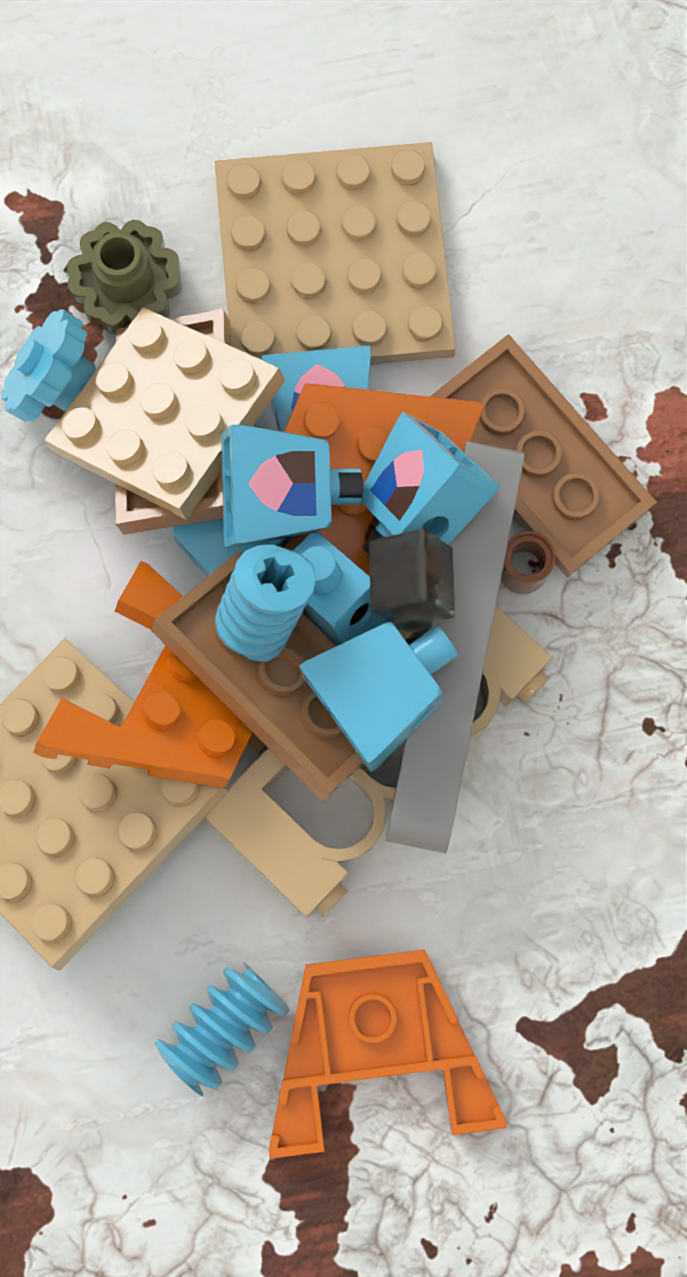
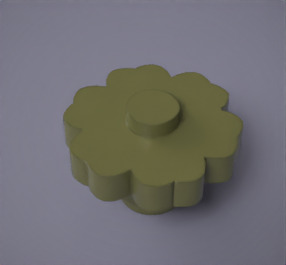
M134 219L128 221L121 230L111 222H103L94 231L87 232L80 238L82 254L71 258L67 264L69 274L68 288L73 300L84 304L85 314L91 324L103 326L107 331L116 333V329L124 328L128 323L131 324L143 307L164 317L169 315L170 307L167 298L178 295L182 289L181 267L177 253L174 250L165 248L163 235L159 229L146 226L143 222Z

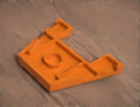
M305 383L284 432L328 441L330 469L359 468L364 485L402 412L443 432L464 451L466 441L471 440L485 405L475 401ZM362 502L359 505H331V526L318 531V533L372 578L378 585L392 612H400L420 563L402 555L398 557L392 567L378 562L366 553L362 547L367 541L365 534L373 518V514Z
M140 561L117 602L115 612L151 630L154 620L183 596L149 564ZM165 645L121 726H117L62 698L37 740L33 753L51 759H57L58 755L87 759V765L108 769L111 768L112 764L148 770L149 776L225 788L253 732Z
M425 949L305 965L269 1145L270 1159L325 1152L318 1086L443 1070L452 1135L507 1128L506 1118L487 1082L486 1076L465 1036Z

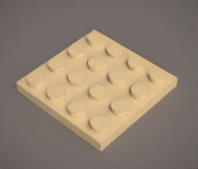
M432 142L214 161L231 347L261 360L262 355L369 345L371 351L370 364L454 357L455 340Z
M66 638L0 704V914L51 968L61 971L229 792L226 788L149 776L148 770L112 764L111 768L108 769L87 765V759L58 755L57 759H51L33 753L37 740L62 698L117 726L123 724L134 704L124 692Z

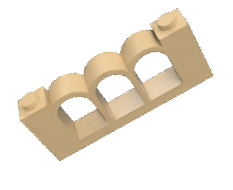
M439 572L396 616L399 624L396 628L408 644L422 630L426 633L428 632ZM497 605L495 606L480 684L484 699L482 713L479 718L473 721L469 741L486 729L498 710L499 701L507 707L518 696L527 703L549 679L542 669L552 659V656ZM268 748L228 789L229 792L204 818L303 915L308 917L316 909L324 917L348 892L340 883L348 875V872L340 863L357 860L374 847L384 830L387 813L385 803L393 804L396 788L383 786L372 779L361 767L357 769L349 779L364 793L371 804L373 813L371 829L363 840L352 847L343 849L325 847L314 840L265 793L288 769Z

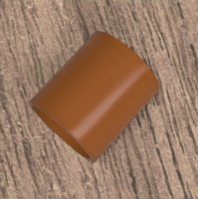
M533 531L520 532L514 535L507 545L501 576L502 584L508 590L517 594H529L538 590L545 583L555 565L556 555L552 543L542 534ZM517 552L533 554L540 563V572L534 575H524L518 572L512 564L511 556Z

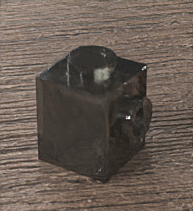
M424 528L369 541L371 612L395 624L398 630L405 632L425 631L433 626L432 622L455 617L453 548Z

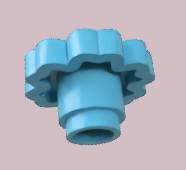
M61 309L58 312L53 311L47 317L42 327L37 326L32 331L27 341L19 350L15 365L5 379L1 399L6 402L5 411L24 422L29 420L35 421L45 406L55 405L66 412L96 371L95 364L82 356L87 331L82 329L83 322Z

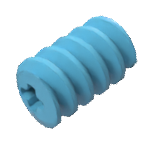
M257 545L246 550L235 564L234 571L231 574L230 581L226 586L214 622L217 634L224 644L236 653L253 661L266 663L277 657L285 647L287 640L292 634V630L303 613V609L314 592L316 575L313 563L300 553L275 545Z
M245 962L243 963L247 971L244 974L229 967L223 970V974L230 987L227 992L212 985L206 988L213 1004L210 1010L195 1003L189 1006L196 1022L193 1028L178 1021L172 1024V1028L179 1040L176 1046L161 1039L154 1043L160 1056L170 1069L201 1096H203V1092L199 1083L212 1089H217L222 1084L221 1076L215 1065L231 1071L238 1067L239 1061L232 1048L233 1046L249 1053L254 1050L256 1044L249 1030L250 1028L267 1035L273 1029L266 1010L281 1016H285L290 1011L287 1003Z

